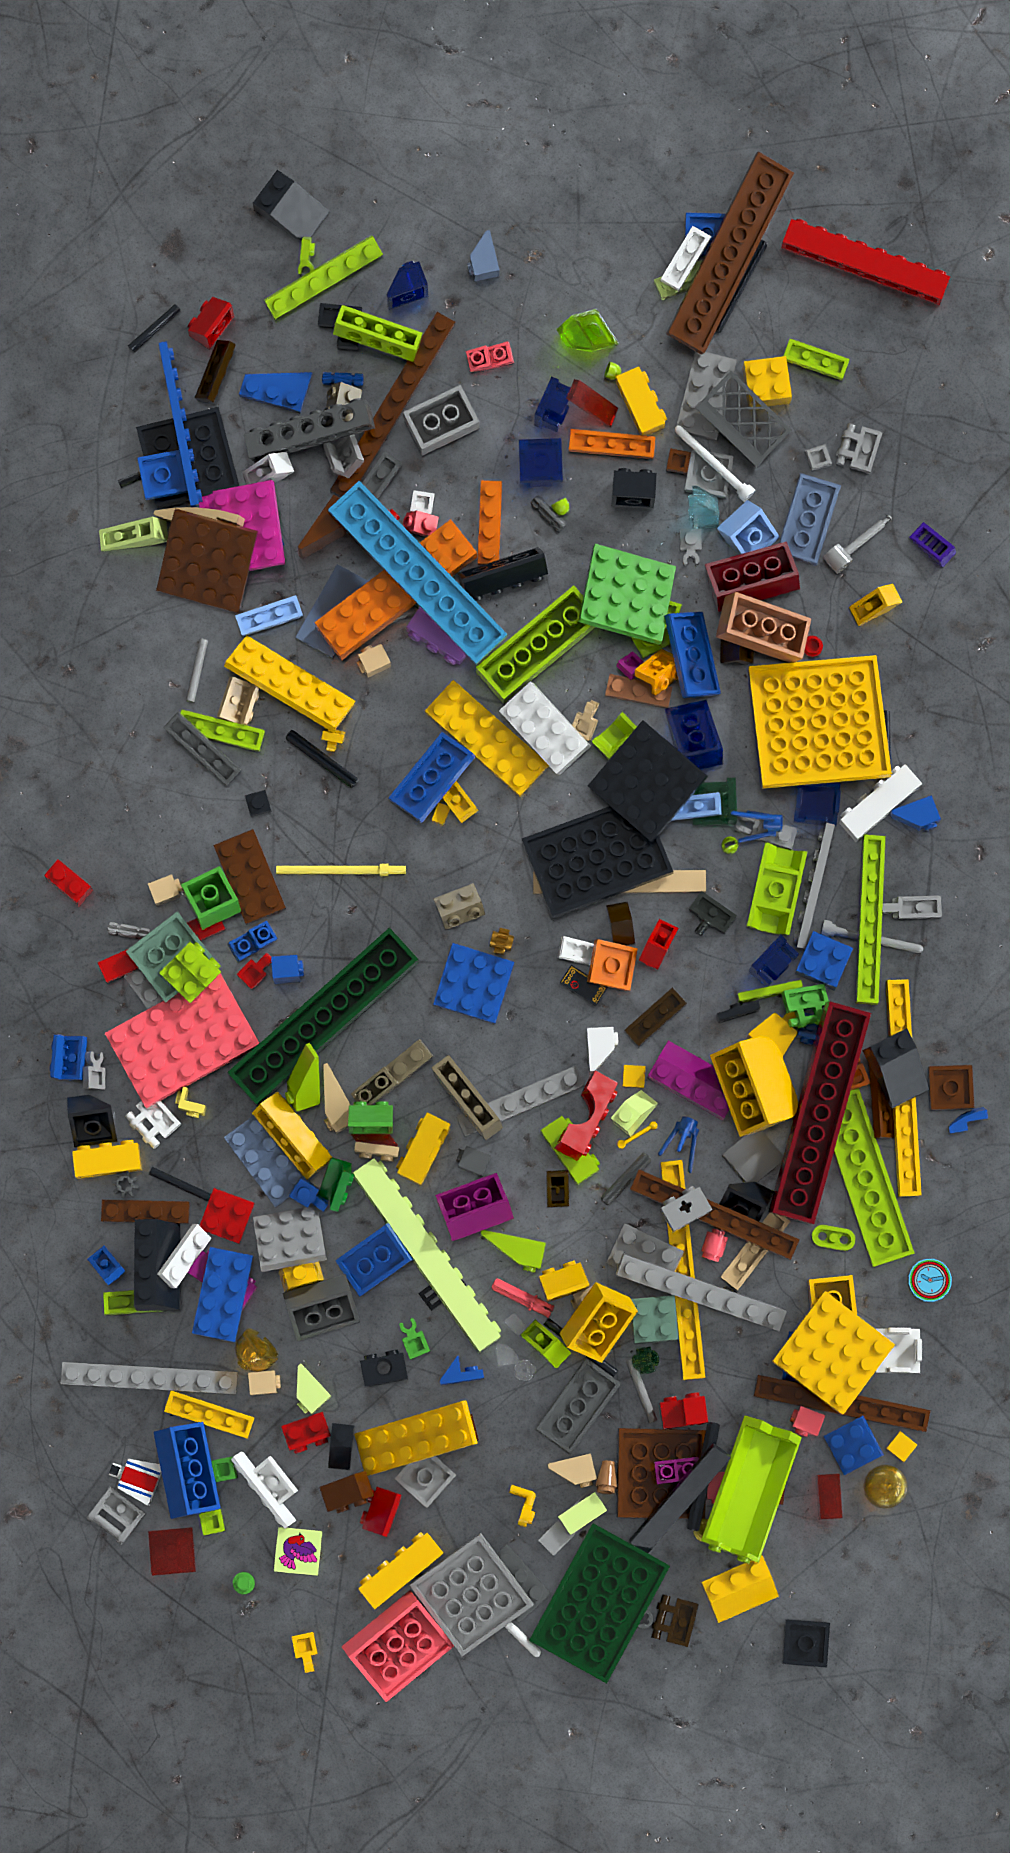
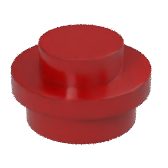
M808 636L804 654L808 657L818 656L822 652L823 643L817 636Z

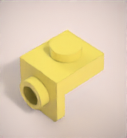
M183 1087L182 1092L178 1091L175 1104H179V1110L186 1111L187 1116L199 1118V1115L205 1116L207 1108L205 1105L186 1101L189 1091L187 1087Z

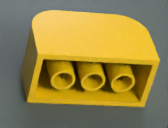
M759 1036L743 1040L710 1055L740 1137L767 1129L792 1118L796 1114L798 1108L796 1092L778 1046L770 1038Z

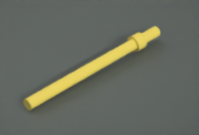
M380 864V866H276V874H380V876H389V874H406V866H389V864Z

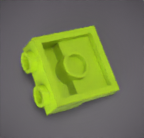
M189 942L159 972L189 1003L221 973L219 970L221 965L213 957L208 959L203 954L205 949L197 942L194 944Z

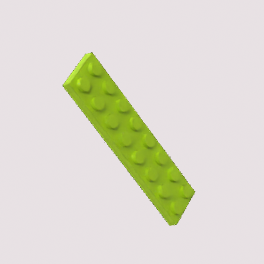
M859 1088L851 1090L834 1154L872 1267H876L915 1253L877 1140L874 1138V1131Z

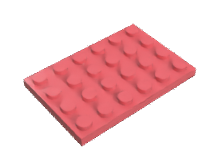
M221 973L191 1003L178 993L166 1003L162 1001L105 1033L146 1109L183 1089V1087H187L252 1051L259 1044Z

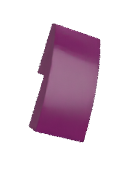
M698 1457L654 1462L657 1484L679 1482L698 1461Z

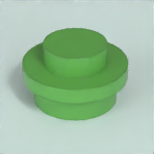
M247 1572L238 1573L233 1579V1588L239 1594H248L255 1586L253 1576Z

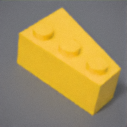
M427 1112L424 1119L421 1118L417 1124L416 1130L418 1131L415 1138L411 1137L406 1146L408 1152L405 1158L401 1156L397 1163L398 1175L422 1186L451 1129L450 1124Z

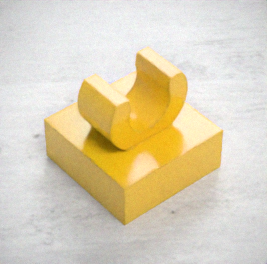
M324 728L321 739L328 741L326 751L335 752L337 743L344 742L346 732L335 730L333 733Z

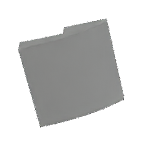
M763 1131L745 1135L722 1155L744 1182H759L783 1160L781 1152Z

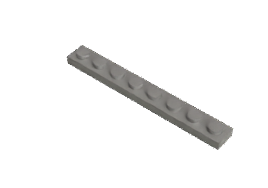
M622 1254L616 1271V1275L779 1332L787 1312L779 1307L626 1254Z
M62 1362L61 1384L237 1394L238 1372Z

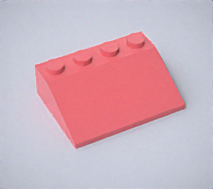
M409 1590L341 1647L385 1702H387L453 1648L454 1645L420 1601Z

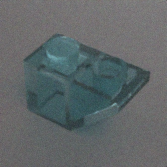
M697 485L692 486V494L688 495L689 507H692L688 508V520L693 521V529L719 527L718 498Z

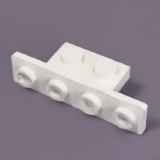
M242 1451L231 1458L236 1470L246 1478L249 1487L256 1491L263 1505L270 1509L277 1523L284 1528L293 1524L296 1520L283 1503L298 1490L275 1460L270 1456L255 1468Z

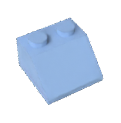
M749 500L743 503L717 527L725 542L738 555L771 546L780 538L763 510Z

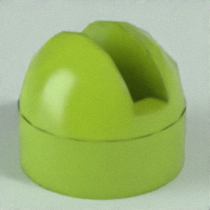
M609 362L604 378L615 380L616 376L622 372L620 366Z
M566 498L551 505L553 511L558 515H565L569 511V503Z
M732 836L724 838L721 843V848L726 854L735 853L739 846L737 839ZM733 841L735 842L734 845L725 847L724 845Z

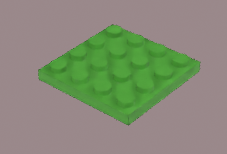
M594 544L578 622L660 645L663 640L666 624L665 615L668 613L676 566Z

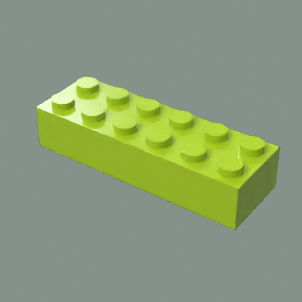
M574 585L476 666V673L503 704L595 628L594 626L578 622L583 595Z

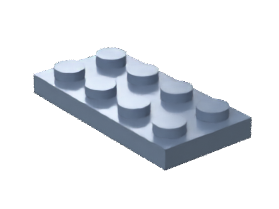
M254 1115L224 1137L275 1208L290 1198L289 1193L300 1177L306 1179Z

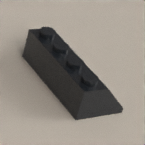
M539 547L458 572L457 574L461 587L477 601L488 593L496 595L502 593L504 588L510 586L512 589L524 585L523 582L532 580V582L544 579V575L548 574L544 552Z
M135 1219L134 1307L136 1311L180 1310V1283L177 1288H170L158 1275L160 1269L180 1243V1224L159 1219Z

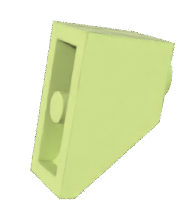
M640 1090L624 1101L611 1119L618 1128L631 1137L658 1103Z
M300 1364L297 1373V1399L300 1402L297 1405L305 1414L308 1411L314 1414L332 1396Z

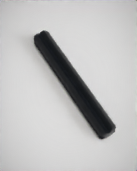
M294 730L288 732L286 735L288 742L350 788L357 784L358 778Z

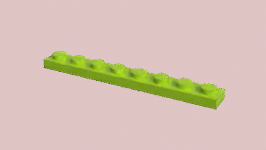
M866 834L863 836L856 1004L878 1005L886 836Z

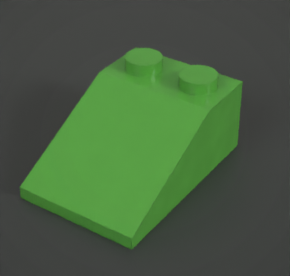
M384 1101L375 1102V1105H367V1102H353V1105H349V1134H393V1105H388V1102Z

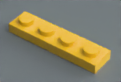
M170 1391L164 1412L197 1423L203 1422L204 1425L247 1439L255 1419L254 1417L174 1391Z

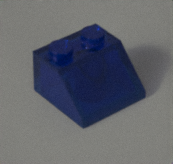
M414 261L406 262L399 268L386 294L388 310L428 297V283L419 261L415 263Z

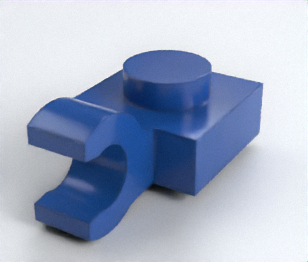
M303 1177L299 1178L289 1193V1197L307 1208L312 1203L318 1209L325 1211L329 1205L328 1200L317 1194L319 1187Z

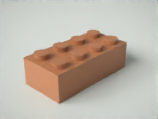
M734 592L724 598L716 637L792 663L803 659L811 618Z

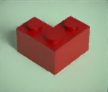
M699 1392L686 1394L682 1400H677L676 1396L663 1398L664 1402L659 1403L663 1429L708 1423L705 1396H700Z

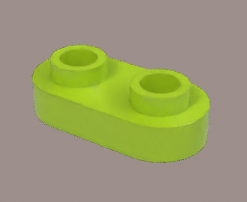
M819 1225L811 1234L813 1243L822 1248L848 1251L855 1244V1235L849 1229ZM819 1233H825L826 1239L820 1240L818 1238ZM845 1236L848 1239L847 1244H842L840 1237Z

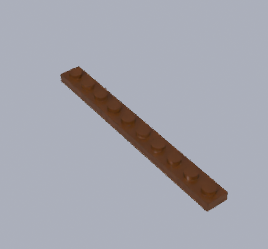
M439 312L435 314L421 338L414 362L407 361L373 417L375 428L365 431L358 442L364 462L350 478L339 475L330 489L331 493L341 498L358 481H362L454 328L455 321Z

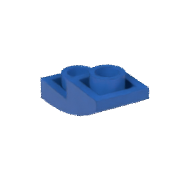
M265 921L248 930L247 933L228 942L227 945L239 963L275 942L278 938L269 923Z

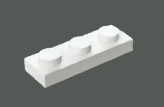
M692 226L663 274L661 282L679 292L710 241L711 236Z
M192 1224L158 1272V1275L170 1288H177L211 1239L198 1224Z

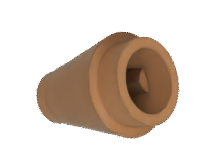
M602 1461L595 1485L598 1493H615V1489H617L615 1462Z

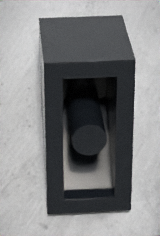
M332 1423L328 1468L350 1470L354 1425Z

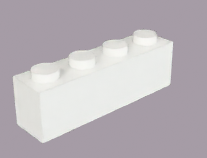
M906 764L901 768L896 766L891 771L892 776L885 782L881 779L872 787L874 791L869 796L865 793L856 801L858 805L855 808L851 809L849 807L840 815L842 819L839 824L855 842L861 839L864 834L868 833L889 815L891 810L897 808L921 787L922 782Z

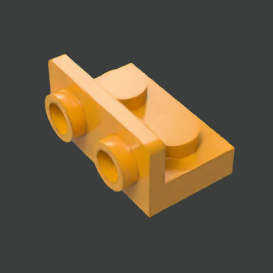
M660 649L635 669V677L651 684L652 694L655 696L678 679L673 654L663 649Z

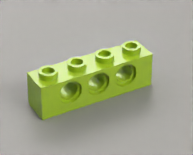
M344 305L341 306L333 332L336 336L414 362L422 337V332Z

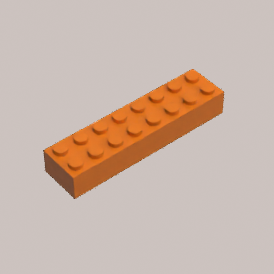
M451 519L420 542L452 577L477 558V551ZM383 570L314 623L331 648L343 660L417 603Z

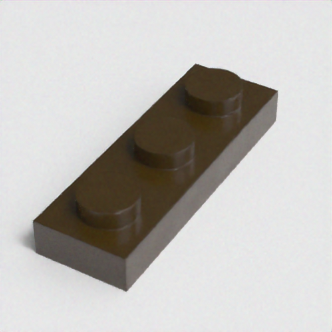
M226 340L216 341L195 395L197 400L214 402L221 382L225 377L230 359L233 356L235 343Z
M672 987L630 1024L624 1032L639 1047L687 1003Z

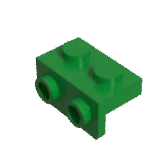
M333 1157L330 1158L318 1195L330 1200V1210L338 1212L340 1205H344L348 1193L345 1190L347 1185H352L354 1174L351 1173L352 1163Z

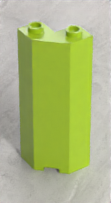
M744 1416L730 1456L731 1459L726 1467L701 1539L702 1542L709 1545V1550L720 1553L722 1550L738 1556L736 1560L749 1564L750 1560L759 1563L802 1437L792 1431L774 1427L763 1420Z

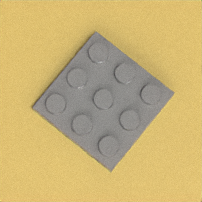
M316 1206L253 1217L261 1272L327 1260L319 1210Z

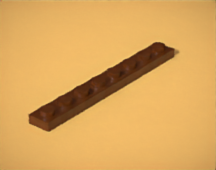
M638 1170L630 1188L631 1191L661 1204L673 1196L675 1199L683 1196L682 1191L685 1190L642 1170ZM707 1199L712 1211L697 1220L786 1259H792L800 1239ZM684 1202L681 1203L680 1211L685 1210L686 1213H689L690 1204L685 1205Z
M757 1375L753 1397L840 1414L800 1383ZM858 1395L843 1415L854 1418L864 1416L865 1420L927 1432L930 1410Z

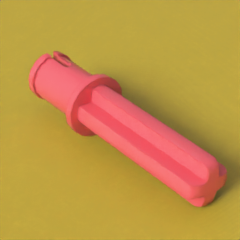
M496 1278L492 1285L493 1291L528 1307L529 1311L534 1310L547 1318L551 1316V1312H553L555 1307L537 1298L538 1295L533 1296L501 1279Z

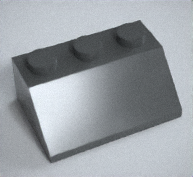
M346 1274L283 1293L297 1341L360 1322Z

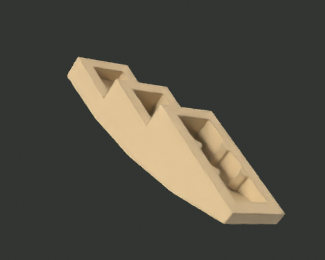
M198 507L155 510L153 514L159 519L172 522L174 510L180 509L242 527L245 521L243 517L237 514Z

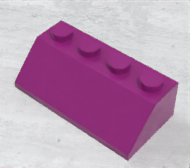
M668 1040L647 1079L723 1121L729 1111V1106L714 1066Z

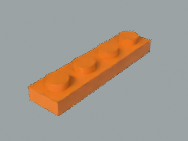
M571 429L569 452L643 459L654 458L655 437L579 429Z
M481 480L478 565L499 560L502 481Z

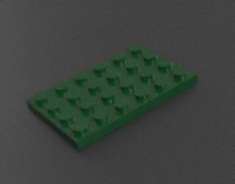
M593 1523L529 1641L607 1684L665 1578L670 1565Z

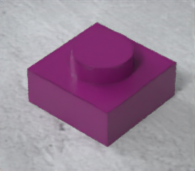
M632 651L620 659L616 667L632 680L635 678V669L643 664L644 661Z

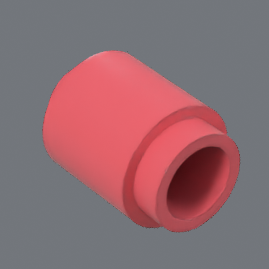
M714 1228L712 1232L707 1231L701 1250L703 1251L702 1257L719 1262L728 1237L724 1236V1231Z

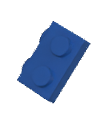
M53 1036L51 1045L52 1061L50 1064L51 1078L83 1080L87 1037Z

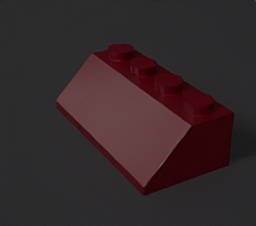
M787 541L705 564L711 593L718 612L722 611L724 598L734 592L758 600H764L800 589L799 573Z

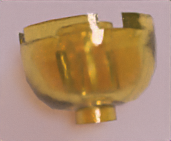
M251 1328L246 1329L237 1340L235 1353L241 1368L262 1372L273 1366L278 1360L276 1357L279 1354L266 1337L262 1340L257 1336L259 1332Z
M880 1465L870 1470L866 1475L863 1489L870 1503L878 1508L888 1509L897 1506L903 1501L907 1494L908 1485L902 1471L895 1466Z

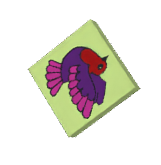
M278 1527L274 1571L318 1576L322 1531Z

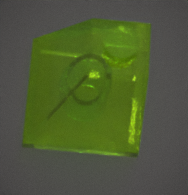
M597 309L574 314L556 329L567 347L592 353L619 344Z

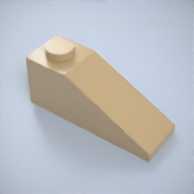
M326 1063L323 1065L325 1115L327 1117L324 1122L329 1131L334 1130L338 1134L348 1128L350 1103L331 1068Z

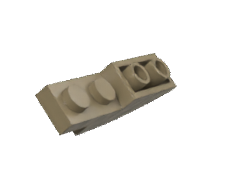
M419 1039L386 1067L380 1069L359 1086L351 1095L356 1102H367V1105H373L417 1072L421 1066L434 1056Z

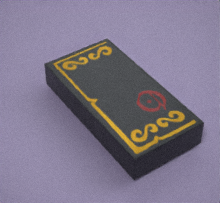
M571 965L560 981V984L597 1006L608 987L587 982L588 975Z

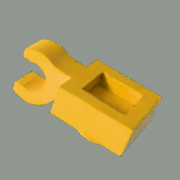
M314 1632L292 1636L295 1658L303 1659L305 1673L314 1672L311 1656L318 1654Z

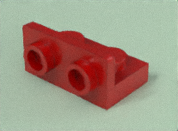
M323 1412L281 1426L289 1451L294 1450L295 1454L308 1450L307 1445L315 1443L316 1446L328 1443L327 1438L331 1437Z

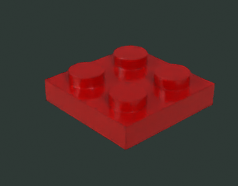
M213 1188L199 1226L207 1233L240 1244L255 1203Z

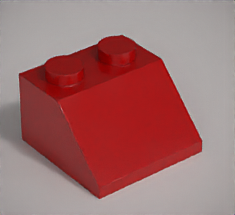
M212 297L209 301L206 300L200 308L201 313L197 318L193 317L187 326L189 328V336L209 350L234 318L232 304Z
M376 1487V1490H372L374 1496L367 1500L371 1504L368 1512H363L360 1523L363 1524L362 1529L388 1537L402 1495Z

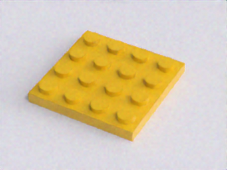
M824 1291L772 1362L843 1415L895 1344Z

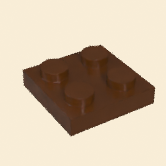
M972 1065L928 1067L930 1110L974 1109Z

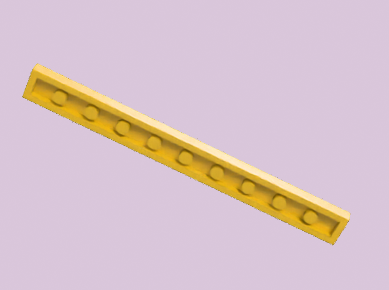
M909 979L887 980L885 984L888 1035L891 1036L907 1028L912 1037ZM916 1097L893 1108L898 1197L921 1196Z
M682 1160L660 1162L662 1180L685 1189ZM667 1223L669 1244L684 1251L675 1272L695 1278L689 1224L672 1232ZM675 1296L683 1380L705 1378L698 1303Z

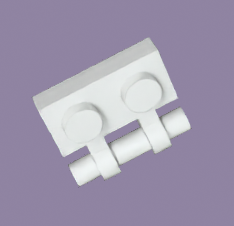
M141 1101L136 1105L141 1111L137 1117L132 1111L125 1116L130 1122L129 1125L132 1129H136L143 1136L142 1140L146 1144L149 1143L153 1149L160 1144L155 1138L156 1135L160 1133L166 1139L182 1125L161 1101L156 1102V1104L147 1109ZM146 1119L154 1126L150 1131L143 1124V1121Z

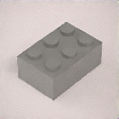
M461 385L403 412V419L422 456L479 429V420Z

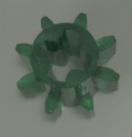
M651 1347L636 1349L637 1354L632 1357L633 1367L640 1371L641 1374L655 1372V1366L659 1364L658 1353L655 1350H651Z

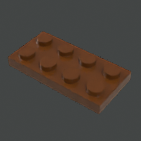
M254 829L213 845L227 880L239 901L241 914L246 925L286 909Z

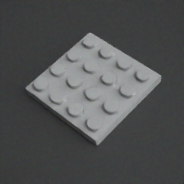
M481 1533L409 1585L461 1656H464L533 1606V1602Z

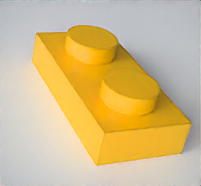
M457 781L443 796V800L461 823L479 811Z

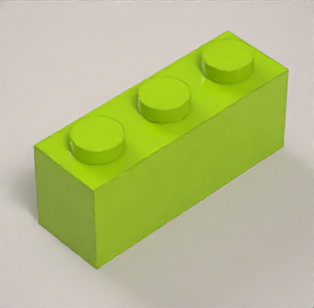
M560 1116L540 1130V1133L578 1186L599 1171L598 1165L600 1163L594 1154L589 1155L588 1153L586 1157L582 1155L576 1161L554 1149L563 1130L568 1124H573L569 1118L564 1119L563 1116Z

